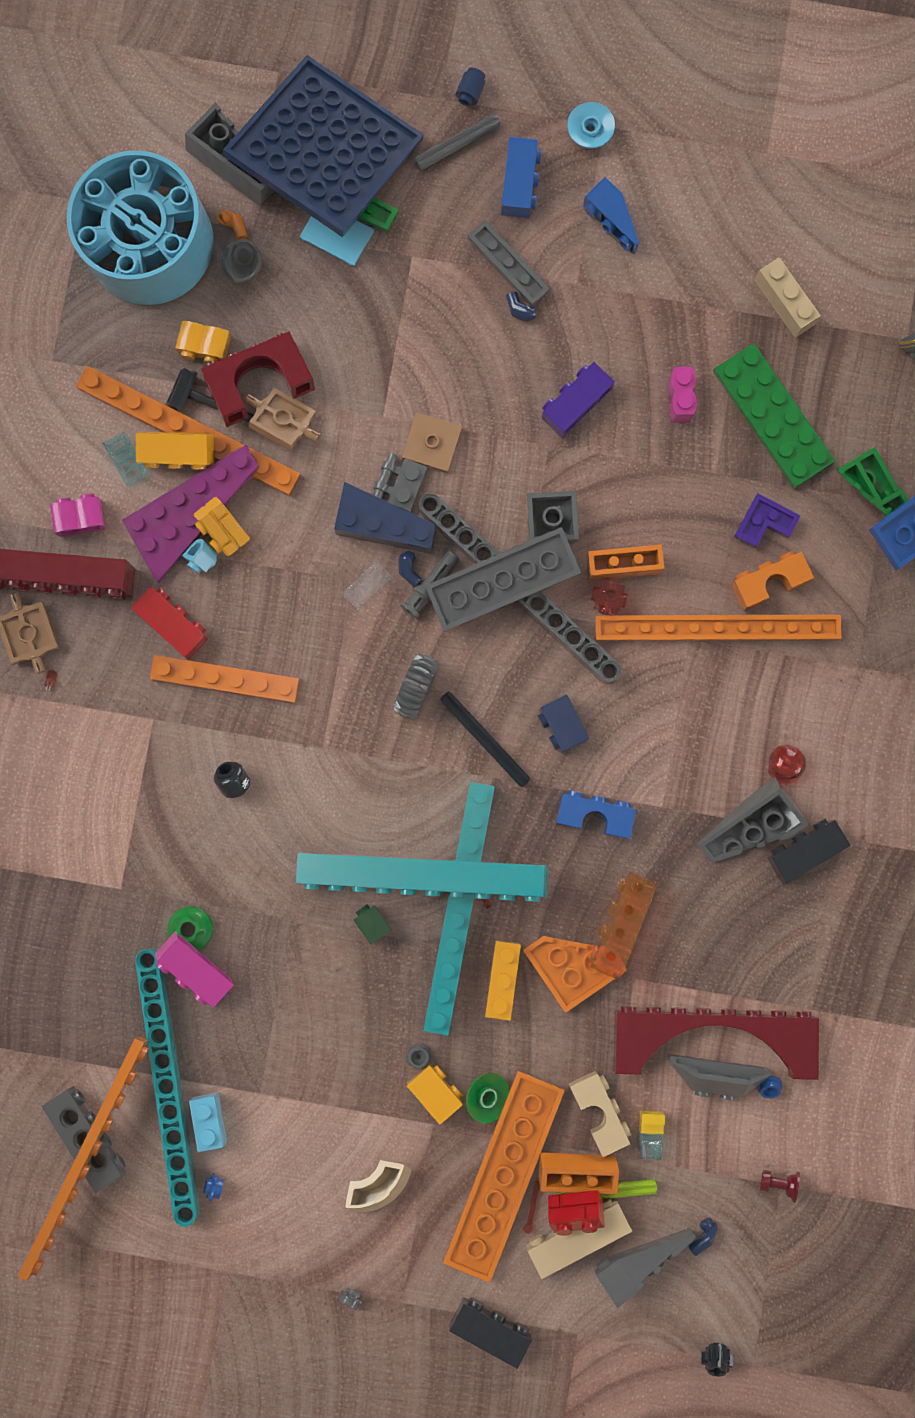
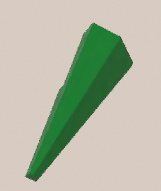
M876 447L866 450L837 469V472L885 516L908 500L903 489H898Z

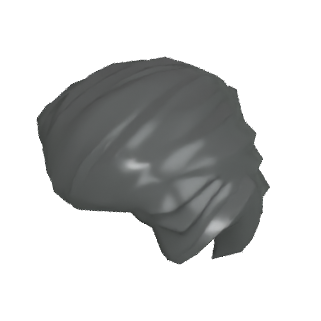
M240 239L228 243L223 251L221 258L223 270L234 283L252 280L260 272L262 266L261 252L250 240Z

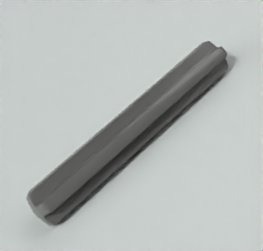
M491 114L416 156L415 162L420 170H423L500 127L498 116Z

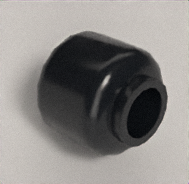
M224 762L216 769L214 782L223 796L226 798H237L245 794L250 786V778L241 764L238 762Z

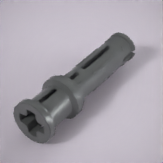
M448 550L421 586L417 585L414 587V593L406 603L400 605L401 608L412 617L418 619L420 611L427 602L431 603L425 586L446 577L460 559ZM445 566V568L442 570V572L439 574V576L435 579V581H433L434 578H435V577L438 575V573L441 571V569Z

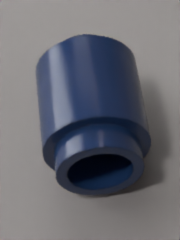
M470 67L464 72L455 94L460 104L470 107L478 103L486 83L484 72L474 67Z

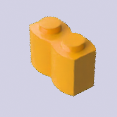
M182 321L175 349L181 354L180 357L186 360L194 361L195 358H201L207 364L214 361L217 362L227 358L232 336L228 330Z

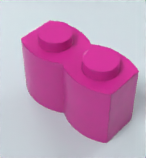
M674 367L669 378L668 393L671 397L669 415L673 423L690 422L696 411L697 399L693 391L696 377L692 367Z
M94 494L81 495L80 499L71 501L70 498H60L56 500V503L50 504L54 533L58 537L106 529L102 500L99 497H95Z

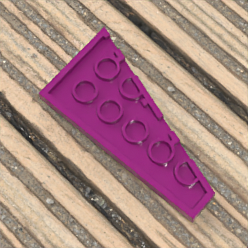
M244 445L122 519L123 524L157 583H160L165 578V574L172 566L174 567L178 563L179 558L189 546L202 535L195 526L198 520L194 517V513L214 497H217L226 507L234 494L239 489L241 490L260 468L247 445Z

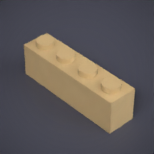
M610 1198L603 1200L605 1227L598 1228L594 1233H584L582 1230L572 1231V1234L568 1236H560L557 1233L551 1232L545 1236L543 1234L536 1235L529 1240L530 1244L526 1245L527 1251L541 1279L632 1232L616 1199L612 1201Z

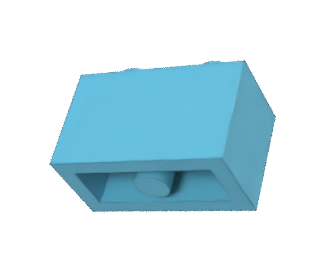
M219 1092L193 1097L189 1104L197 1151L202 1152L223 1148L227 1143Z

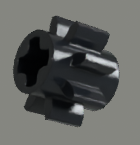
M711 1343L706 1347V1351L702 1352L701 1364L705 1365V1370L710 1375L722 1377L729 1372V1368H733L734 1355L730 1354V1349L726 1345Z

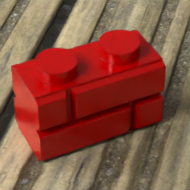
M599 1190L548 1195L549 1226L554 1233L560 1236H568L572 1234V1231L582 1230L584 1233H594L598 1228L605 1227L604 1203Z

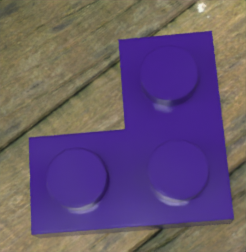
M757 493L734 538L756 548L766 528L788 539L801 515Z

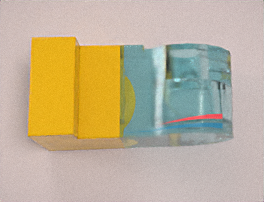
M640 1110L639 1112L640 1159H662L665 1114L661 1111Z

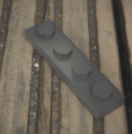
M486 220L468 235V240L531 307L550 292V288Z

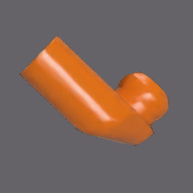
M221 210L217 213V221L223 226L233 229L237 240H244L248 237L242 217L239 214L229 210Z

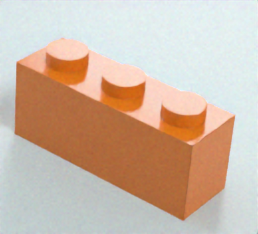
M662 544L588 551L586 555L588 581L661 574L665 569Z
M540 1153L538 1173L540 1190L542 1192L569 1193L599 1190L600 1194H617L619 1168L616 1155L602 1157V1155Z

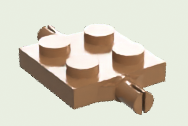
M276 388L263 400H259L251 394H248V397L245 398L244 403L256 409L255 415L249 421V428L290 451L303 436L315 443L319 440L321 434L309 428V424L316 414V411Z
M19 593L10 594L9 598L13 609L7 614L0 616V634L12 665L24 661H32L35 673L39 674L46 671L41 657L48 652L60 648L45 604L41 601L30 606L23 605Z

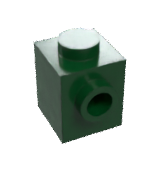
M367 904L355 912L358 917L354 919V922L370 945L392 930L376 905L370 908Z

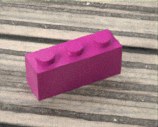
M176 931L155 953L157 967L165 974L172 973L176 977L175 981L183 989L186 990L189 987L195 992L194 997L203 1005L208 1003L214 1008L234 986L231 977Z

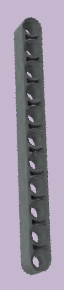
M427 493L421 497L419 502L421 515L427 521L435 524L436 529L474 565L482 562L477 558V554L480 551H487L490 554V558L500 554L436 494ZM427 502H434L437 508L430 512L424 509V505ZM445 518H451L455 524L451 528H445L441 522ZM468 534L473 540L470 544H462L459 541L460 536ZM541 591L515 602L600 682L612 684L619 678L621 667L618 662ZM533 600H540L544 608L541 611H535L531 608L530 603ZM553 616L558 617L562 625L554 628L550 626L548 619ZM569 633L577 634L579 643L570 644L566 636ZM589 649L594 650L597 653V660H587L584 655L585 651ZM605 666H611L615 670L613 678L604 676L603 668Z

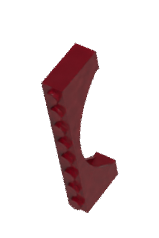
M621 1006V1011L615 1010L613 1071L615 1074L641 1075V1068L659 1047L675 1036L704 1026H727L746 1031L762 1040L779 1056L788 1069V1076L792 1079L819 1080V1018L811 1016L812 1012L796 1011V1016L786 1015V1011L771 1010V1015H761V1010H746V1014H736L735 1009H721V1013H711V1009L696 1008V1013L686 1012V1008L678 1007L671 1008V1012H661V1007H646V1011H636L634 1006Z

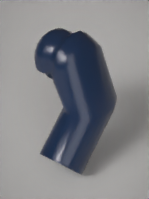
M516 291L506 295L511 315L514 318L522 321L535 319L536 309L521 304Z

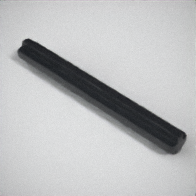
M450 691L440 698L446 708L520 787H524L530 781V777Z

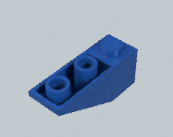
M604 177L585 196L584 210L591 218L595 217L608 234H613L618 239L622 248L627 251L630 250L635 254L639 241L623 194Z

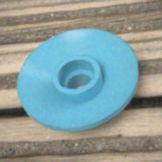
M586 102L575 107L570 113L567 129L571 139L577 145L583 148L594 149L605 145L611 139L615 129V120L610 110L604 105L596 102ZM593 127L594 131H588L586 128Z

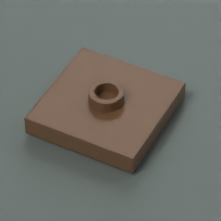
M416 412L402 460L407 459L448 473L462 426Z

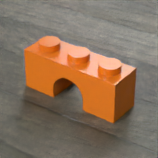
M793 551L780 556L781 561L774 564L771 561L765 562L758 566V571L751 574L747 570L736 575L737 580L731 586L742 610H747L770 598L765 587L767 579L775 578L780 580L787 592L814 579L802 551L794 554Z

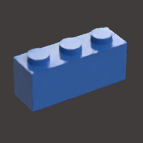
M509 137L501 215L529 218L530 209L535 210L537 195L532 194L533 187H538L539 172L534 171L535 164H540L542 149H537V139Z

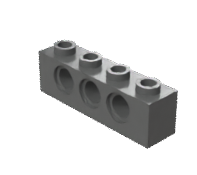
M72 1086L41 1107L75 1160L83 1144L81 1133L89 1132L96 1115L92 1111H88L84 1105L85 1098L81 1091L75 1090ZM69 1110L77 1113V1122H71L68 1119ZM105 1132L99 1140L103 1143L98 1154L104 1156L105 1164H96L94 1156H91L88 1162L91 1168L86 1176V1180L94 1193H97L126 1172L124 1160L119 1154L115 1155L110 1147L112 1146L111 1139Z

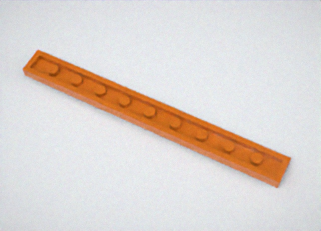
M86 366L76 384L78 390L161 432L214 434V459L218 461L244 446L89 366ZM249 448L260 467L252 478L290 496L301 474Z
M841 615L595 616V641L842 639Z
M141 1036L134 1039L17 1276L18 1278L27 1281L32 1275L37 1276L44 1264V1261L41 1260L44 1251L49 1252L56 1239L52 1235L56 1227L61 1228L68 1214L64 1211L68 1203L72 1204L79 1193V1189L76 1188L80 1179L84 1180L91 1168L88 1162L91 1156L98 1154L103 1143L99 1140L103 1132L107 1133L113 1124L114 1118L111 1115L115 1108L119 1109L126 1097L122 1093L126 1085L131 1086L137 1075V1071L134 1069L138 1061L142 1063L148 1053L149 1048L146 1047L147 1039Z

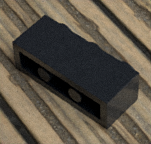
M825 818L814 824V830L808 834L803 831L792 837L794 842L786 847L784 844H780L771 850L772 855L767 857L782 884L791 882L851 846L836 820L827 821Z
M463 1297L449 1324V1332L518 1369L532 1342L529 1329L521 1323L516 1322L514 1325L506 1320L507 1317L497 1310L488 1311L483 1308L484 1304L471 1297L468 1300Z

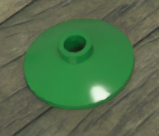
M485 1073L473 1081L466 1096V1108L471 1118L483 1124L499 1119L509 1093V1086L506 1080L496 1073Z

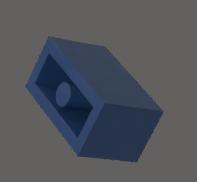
M567 694L540 707L539 711L541 714L538 715V718L543 728H549L552 734L549 740L554 750L559 749L563 753L589 739Z

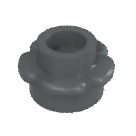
M425 1045L411 1046L406 1057L407 1063L417 1070L424 1069L425 1065H428L431 1061V1054L428 1053L429 1049ZM418 1054L421 1055L420 1059L416 1058Z
M347 1288L346 1292L341 1290L342 1294L338 1301L354 1310L357 1309L359 1304H363L359 1300L361 1296L359 1293L350 1288Z

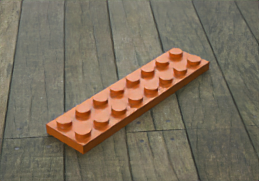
M517 1070L443 1259V1264L486 1282H491L565 1090L563 1088Z

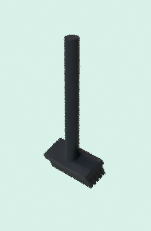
M186 368L180 369L178 378H176L171 390L172 392L165 405L180 412L188 398L218 410L212 397L191 389L197 372H192ZM247 412L249 418L244 421L249 422L255 414Z

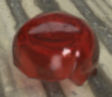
M788 744L781 745L774 749L769 756L768 773L772 778L776 777L781 784L796 783L804 774L806 759L799 748Z

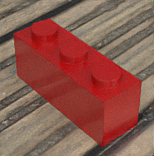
M150 586L134 603L131 609L182 656L189 660L208 640L204 635L206 630L196 620L193 624L185 618L188 613L178 604L173 607L168 602L170 597L161 588L156 591Z

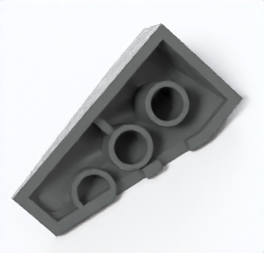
M775 777L754 791L698 842V845L712 862H716L741 854L742 851L756 846L757 848L764 847L766 843L778 839L780 841L789 839L809 824L790 794Z
M690 1228L616 1253L610 1258L606 1256L597 1263V1268L594 1271L618 1308L645 1286L642 1282L647 1276L657 1275L662 1270L663 1261L666 1258L668 1260L675 1258L696 1236Z

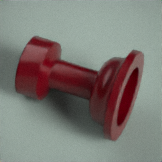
M763 1170L760 1190L768 1192L770 1187L786 1190L787 1197L791 1198L792 1202L795 1203L799 1189L800 1172L797 1171L796 1174L789 1175L787 1180L772 1177L771 1171Z

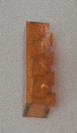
M632 872L626 878L621 877L616 888L620 892L618 898L611 901L607 911L608 914H611L608 923L603 922L598 936L601 937L599 945H594L589 955V959L592 960L590 968L615 979H619L622 976L658 886L657 883Z

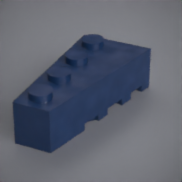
M344 482L334 530L336 535L431 554L436 525Z

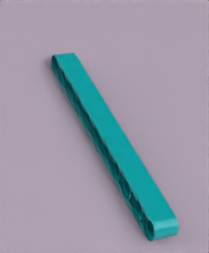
M148 948L137 954L135 958L146 1038L148 1040L147 1045L149 1048L173 1218L177 1225L188 1227L194 1223L200 1213L165 973L156 965L155 953L158 950ZM146 953H150L154 957V964L151 967L144 964L143 958ZM150 978L158 982V989L155 992L150 991L147 987V982ZM153 1003L159 1004L162 1008V1013L159 1017L151 1013ZM157 1028L162 1029L166 1034L163 1042L158 1041L154 1036ZM160 1054H165L169 1057L170 1062L167 1067L159 1064L158 1057ZM164 1079H168L173 1083V1090L171 1092L163 1089L162 1081ZM167 1105L176 1107L177 1115L175 1117H171L166 1113ZM171 1130H176L180 1133V1142H174L170 1139L169 1134ZM174 1156H181L185 1161V1166L182 1168L177 1167L173 1162ZM178 1182H185L189 1187V1191L187 1193L180 1192L177 1188ZM181 1208H190L193 1213L192 1218L183 1217Z

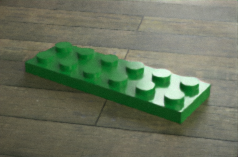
M754 343L713 369V373L793 489L835 462L828 449Z

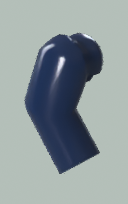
M406 551L398 559L399 574L415 587L423 579L413 571V562L416 559L414 553Z
M705 1218L701 1221L700 1228L704 1232L700 1238L689 1245L690 1251L695 1256L709 1248L714 1242L718 1228L711 1218Z

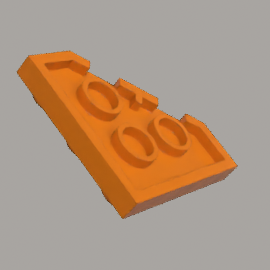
M542 936L523 949L565 1013L627 971L617 954L610 948Z

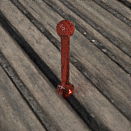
M535 1180L527 1224L523 1227V1231L527 1234L533 1231L532 1220L540 1189V1183Z

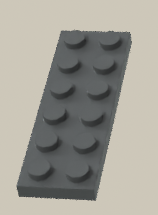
M561 527L430 583L425 587L442 628L446 632L582 573Z

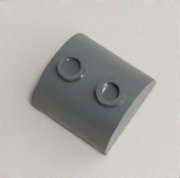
M576 491L527 493L529 541L561 527L569 544L579 540Z

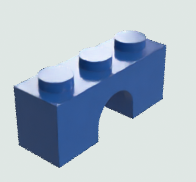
M568 790L567 794L561 795L555 824L580 829L582 828L585 815L589 812H597L605 820L604 834L624 839L631 838L636 809L630 808V803L616 801V805L606 803L607 798L592 796V799L582 798L583 793Z

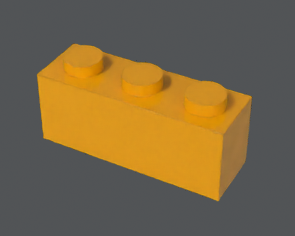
M136 433V463H145L147 468H158L159 464H168V468L180 469L185 464L191 465V469H206V465L214 464V434Z
M495 940L485 1017L511 1021L521 948L520 943Z

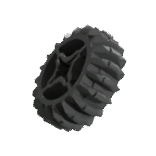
M421 653L414 657L394 703V711L401 717L414 720L421 711L439 667L438 661L433 659V657Z

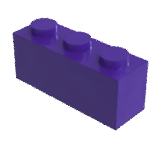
M595 362L589 367L584 365L576 374L578 378L572 384L568 381L560 389L559 392L561 394L555 400L553 398L548 400L542 407L544 410L542 419L561 438L613 389L615 381Z

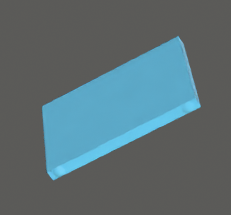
M311 216L300 235V239L354 267L374 233V229L356 220L346 234L341 237Z

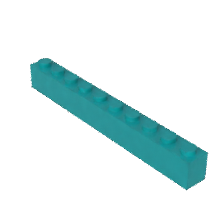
M470 782L455 861L481 862L495 786ZM449 892L423 1031L447 1036L449 1034L475 893H465V898L450 897Z
M298 853L296 883L304 884V889L319 890V885H328V890L343 891V886L352 887V892H367V888H376V893L391 894V889H401L400 894L415 895L416 890L425 891V896L440 897V892H450V897L465 898V893H475L474 898L490 899V894L500 895L499 900L515 901V896H525V901L540 902V897L548 896L549 867L544 865Z

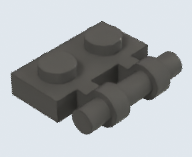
M389 453L387 460L382 463L380 478L378 481H375L373 489H375L373 495L382 499L383 494L389 495V503L411 513L427 472V467L404 459L402 467L396 466L395 463L398 456ZM391 474L398 476L394 487L387 485Z

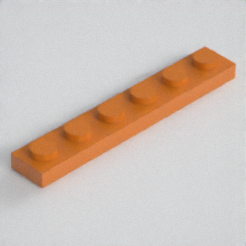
M158 655L153 657L150 679L154 681L295 704L300 681L299 678Z

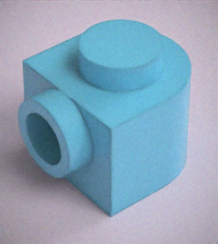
M203 539L194 541L182 555L189 561L187 566L197 574L201 570L207 572L217 561V552Z

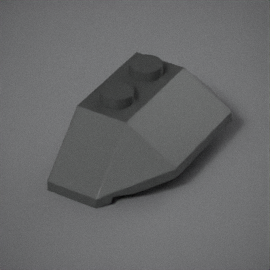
M667 1054V1060L692 1091H695L697 1096L710 1097V1093L720 1094V1099L735 1101V1097L743 1098L771 1076V1070L766 1067Z

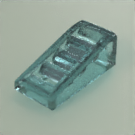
M122 432L102 443L126 486L148 475L144 465L136 463V450L126 432ZM124 441V447L116 451L113 450V446ZM129 450L130 454L120 460L117 458V455ZM134 459L135 463L123 469L121 464ZM137 467L140 470L130 477L126 475L127 472Z

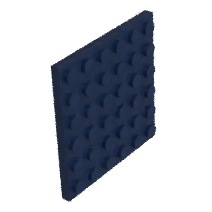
M306 55L223 149V156L343 237L423 141L424 134Z

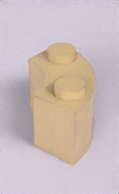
M380 1160L377 1169L370 1177L362 1181H350L345 1208L354 1212H369L386 1206L402 1192L408 1182L412 1169L404 1164Z

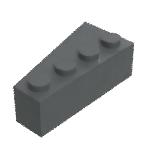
M215 102L185 133L186 151L261 206L274 193V190L223 156V149L236 136L238 131L234 128L233 122L224 116L221 108Z

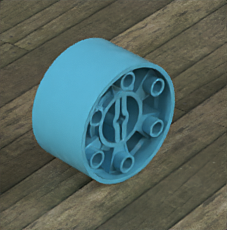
M133 150L115 153L92 165L81 176L71 193L67 208V227L71 242L98 281L116 297L139 305L166 303L187 293L199 282L206 272L213 253L214 237L212 225L189 178L169 159L147 151ZM159 186L170 188L169 195L164 197L157 192ZM102 214L101 226L95 227L100 215ZM146 214L160 216L162 218L161 226L159 227L150 221ZM194 220L188 239L177 235L174 223ZM125 231L135 238L139 245H130L122 242L123 232ZM112 251L121 255L117 260L114 273L96 265ZM166 260L168 261V263H166V264L163 265L162 267H160V268H158V269H156V270L147 272L146 267H147V268H148V267H154V266H157V265L162 264V263L165 262ZM133 264L132 269L126 271L128 265Z

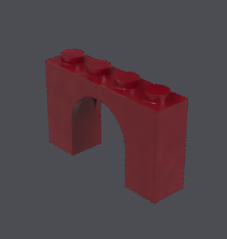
M290 331L284 334H277L265 342L255 343L246 350L234 352L227 358L217 362H210L205 367L200 368L206 386L226 428L249 418L237 389L240 379L252 369L264 367L278 372L284 379L293 399L315 390L313 377Z

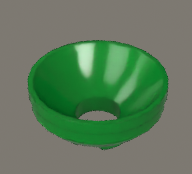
M193 906L184 907L176 911L170 918L167 929L168 936L170 938L176 931L197 950H200L212 938L213 922L208 913L203 909ZM185 922H191L195 926V933L191 937H185L181 932V927Z

